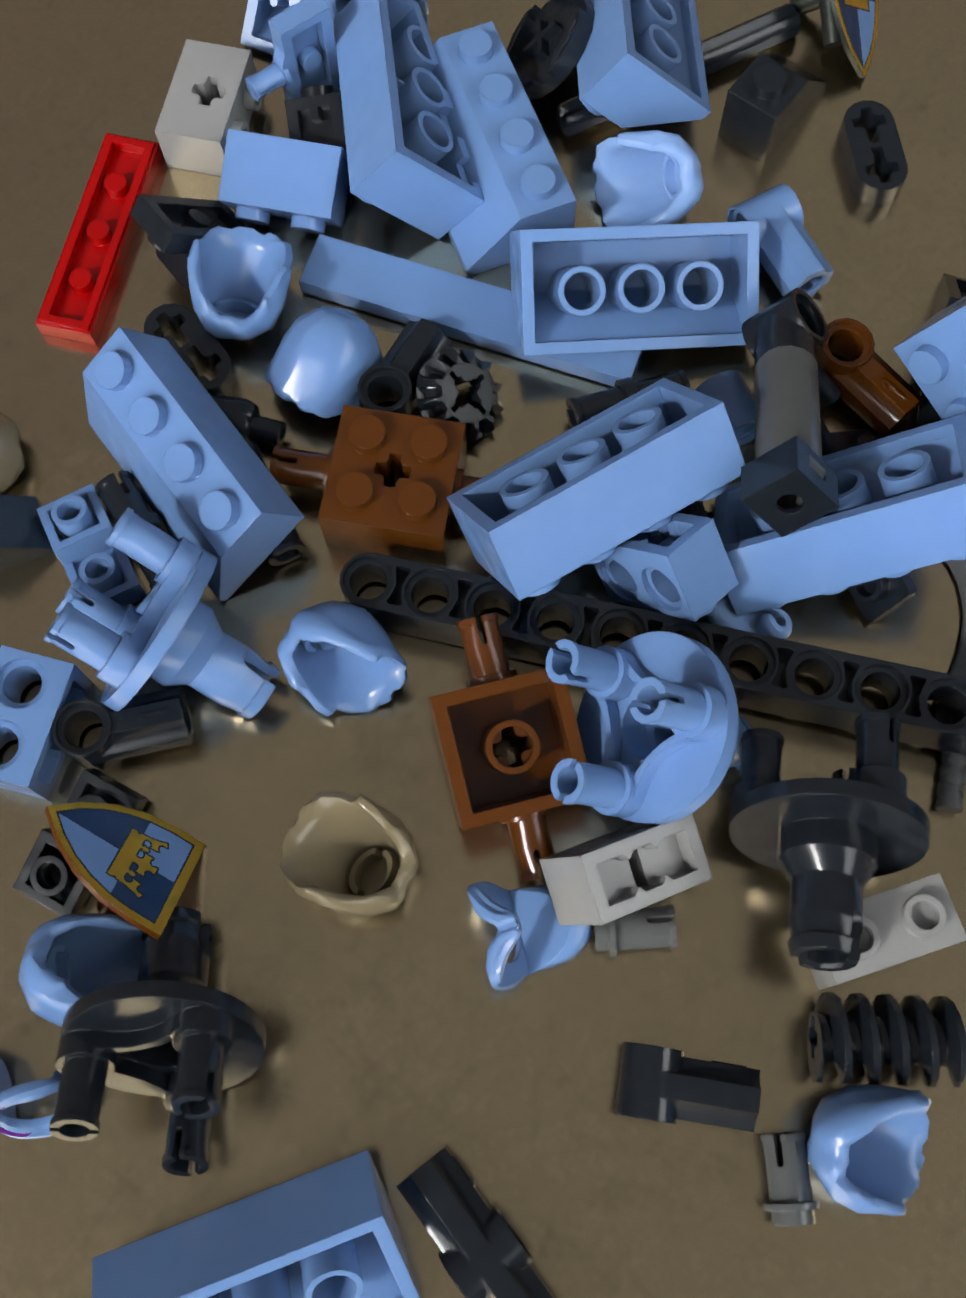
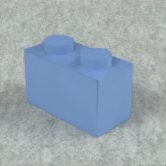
M228 128L218 200L231 209L236 210L235 219L259 225H269L270 216L290 219V228L312 234H324L325 225L343 228L349 188L347 153L342 147Z

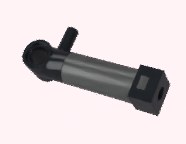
M799 288L793 289L742 324L743 338L754 358L755 460L741 467V501L781 537L839 508L837 474L822 460L820 404L830 406L836 403L840 398L841 388L818 366L817 346L828 340V327L817 304L804 290Z

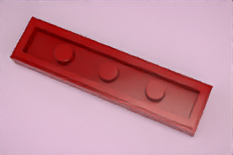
M110 133L105 134L35 323L41 334L93 345L97 344L139 226L130 212L139 194L150 195L163 158L158 142Z

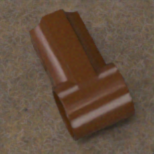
M850 318L836 319L827 325L829 332L828 340L817 346L818 366L841 388L840 398L882 438L887 435L889 436L918 408L924 398L874 351L873 335L864 324ZM832 353L839 354L840 356L844 357V359L847 362L837 359L832 355Z

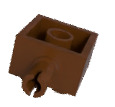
M343 405L334 449H330L328 454L276 445L272 454L273 457H278V461L271 459L269 472L279 484L323 491L318 520L327 547L365 553H378L440 565L447 564L456 518L446 497L481 479L479 477L466 476L465 467L468 457L466 423Z
M495 612L481 615L478 618L484 644L481 643L475 617L456 622L472 680L465 682L467 688L427 698L458 825L464 831L499 821L500 824H507L519 869V880L530 881L540 879L533 854L534 850H536L538 861L555 854L546 814L552 811L551 808L566 805L562 803L563 801H557L552 794L550 785L552 772L555 766L566 758L577 759V761L585 763L587 761L568 685L553 682L548 677L546 668L518 675L517 669L510 670L498 624V613ZM507 727L511 736L523 737L524 748L515 751L516 762L509 764L506 757L494 755L493 744H497L502 740L501 730Z

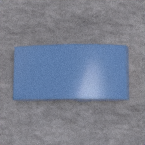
M93 483L36 509L53 552L64 566L71 585L79 577L84 583L123 607L134 604L147 596L130 557L115 547L105 544L108 535L114 528V524L102 499L96 494Z

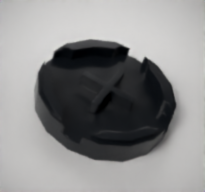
M550 0L541 9L534 5L524 14L513 32L506 52L529 100L542 98L555 90L572 72L581 58L593 30L595 12L591 0Z

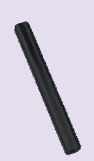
M786 3L701 41L706 76L797 36L802 24V18L797 13L795 6ZM579 95L558 104L555 108L557 125L560 127L563 135L568 137L608 120L603 115L596 116L583 105L582 101L579 100Z

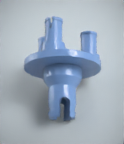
M128 507L108 535L105 544L115 547L156 573L154 580L157 583L137 607L129 604L125 608L77 577L64 595L65 598L58 604L55 610L58 615L43 640L53 643L96 669L95 677L106 683L101 703L116 712L120 711L130 702L150 677L163 686L188 685L216 703L235 710L238 716L248 719L253 718L263 708L276 687L269 681L272 678L278 677L281 671L272 661L267 662L255 650L223 631L213 608L200 601L214 572L217 557L183 536L177 541L135 514L134 510Z
M654 631L632 637L618 647L604 645L596 649L577 644L568 639H562L555 643L558 649L571 653L558 651L554 648H550L548 651L546 672L553 682L586 688L579 708L577 725L587 763L579 762L573 758H566L555 766L551 775L550 785L552 794L557 801H563L562 803L567 805L593 806L600 814L619 817L635 823L667 824L687 817L704 805L720 786L728 768L736 767V770H740L742 733L753 729V727L745 718L738 714L734 686L724 665L702 643L676 633Z

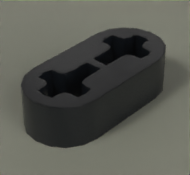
M863 100L854 103L847 109L838 132V145L848 182L854 197L862 204L870 207H883L897 199L908 174L907 161L896 123L890 110L883 104L875 101ZM867 133H875L871 143H869ZM873 164H875L878 176L869 175ZM880 179H883V180L888 179V182H887V183L880 182Z
M175 303L163 304L155 308L147 316L144 323V333L167 339L209 394L215 395L218 392L229 396L233 392L237 383L236 372L228 353L213 335L205 330L202 323L189 309ZM171 327L176 332L182 331L186 344L180 347L172 337L164 336L163 333ZM201 360L209 370H216L218 376L211 381L205 376L199 377L194 363Z

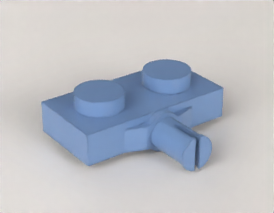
M302 0L295 5L285 8L281 13L268 20L274 46L272 64L244 79L247 89L255 101L258 102L261 98L283 86L285 100L301 98L300 90L309 86L332 85L334 92L340 89L337 51L330 7L324 0Z

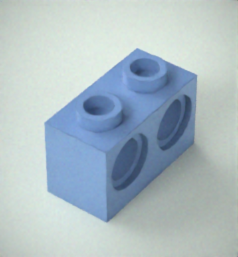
M678 512L674 513L670 522L662 528L635 535L619 544L616 551L610 557L594 564L611 601L693 622L711 613L716 608L717 602L739 584L714 519Z
M1 645L0 750L6 743L18 739L19 746L15 756L9 762L0 765V788L47 801L50 800L66 756L55 744L52 735L53 721L58 711L67 703L77 699H87L93 683L75 664ZM35 681H42L39 694L33 700L20 704L23 690Z

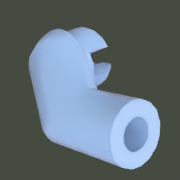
M726 595L717 602L716 608L711 613L703 617L709 624L785 640L792 633L793 627L790 616L780 608H772L768 612H753L737 617L732 603Z

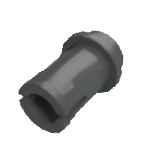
M673 904L666 905L665 907L642 908L607 924L593 925L595 952L608 951L609 958H616L617 951L677 949V922L673 921V918H675Z
M806 1132L760 1134L761 1142H763L769 1200L763 1202V1210L771 1212L772 1225L793 1227L815 1224L814 1210L821 1208L820 1199L813 1198L807 1160Z

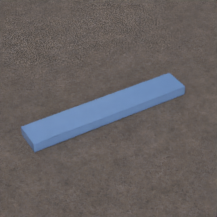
M319 234L299 279L301 292L405 324L409 320L420 321L423 318L439 326L448 337L613 387L616 380L627 377L633 380L643 350L523 356L510 290Z

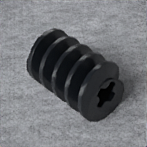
M824 992L819 996L814 1012H811L809 1016L807 1053L812 1082L822 1083L827 1062L835 1064L842 1084L851 1083L856 1063L863 1065L869 1084L879 1085L884 1064L891 1065L897 1086H908L912 1066H919L922 1080L926 1087L937 1086L941 1067H947L954 1088H960L965 1079L966 1032L956 1005L947 996L932 997L928 1004H926L925 1000L919 995H908L898 1004L891 994H880L870 1004L869 999L863 993H852L848 995L844 1004H842L841 999L835 992Z

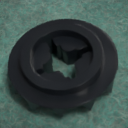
M451 346L431 355L422 365L416 380V402L421 417L466 423L467 444L476 442L484 435L495 430L493 425L495 417L504 410L498 404L497 393L503 384L493 380L489 372L492 362L480 361L475 356L473 348L456 349ZM469 382L470 391L466 396L469 403L451 409L456 403L455 398L459 393L456 386Z

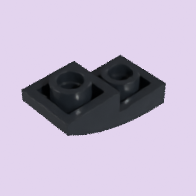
M96 768L83 769L67 803L83 801L117 804L142 811L148 798ZM51 828L42 829L12 888L60 916L77 914L91 892L72 872L55 843Z

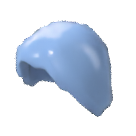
M659 130L619 133L616 137L607 138L596 147L593 172L596 174L597 181L594 191L596 202L602 210V221L607 227L675 224L680 222L700 201L704 189L701 163L697 153L679 134Z

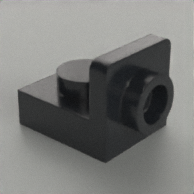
M332 85L305 87L300 90L301 98L284 100L290 139L339 146L346 151L341 93L334 92Z

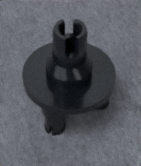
M867 712L855 719V768H849L847 779H845L846 772L844 769H839L833 772L831 778H799L781 781L784 736L780 732L769 728H753L742 733L740 781L732 788L729 837L735 847L744 855L767 867L782 871L789 881L788 923L791 935L787 942L790 956L798 957L800 966L809 969L842 971L855 967L859 962L862 949H859V941L863 929V888L872 877L895 873L916 864L924 858L930 848V820L918 804L907 798V778L899 771L901 721L898 717L890 719V714L886 712Z
M175 907L158 940L147 934L141 952L137 981L118 983L97 989L78 999L66 1012L55 1067L61 1073L54 1116L50 1121L49 1130L50 1134L56 1138L65 1141L83 1142L98 1136L100 1129L99 1117L105 1086L134 1094L163 1097L164 1106L170 1111L165 1154L162 1157L161 1167L164 1171L173 1175L192 1176V1162L194 1161L195 1172L198 1175L208 1170L212 1117L220 1112L222 1090L241 1083L259 1069L265 1057L266 1028L259 1015L247 1004L225 992L207 987L211 956L210 943L213 934L211 924H203L199 929V923L202 922L200 911L187 907Z

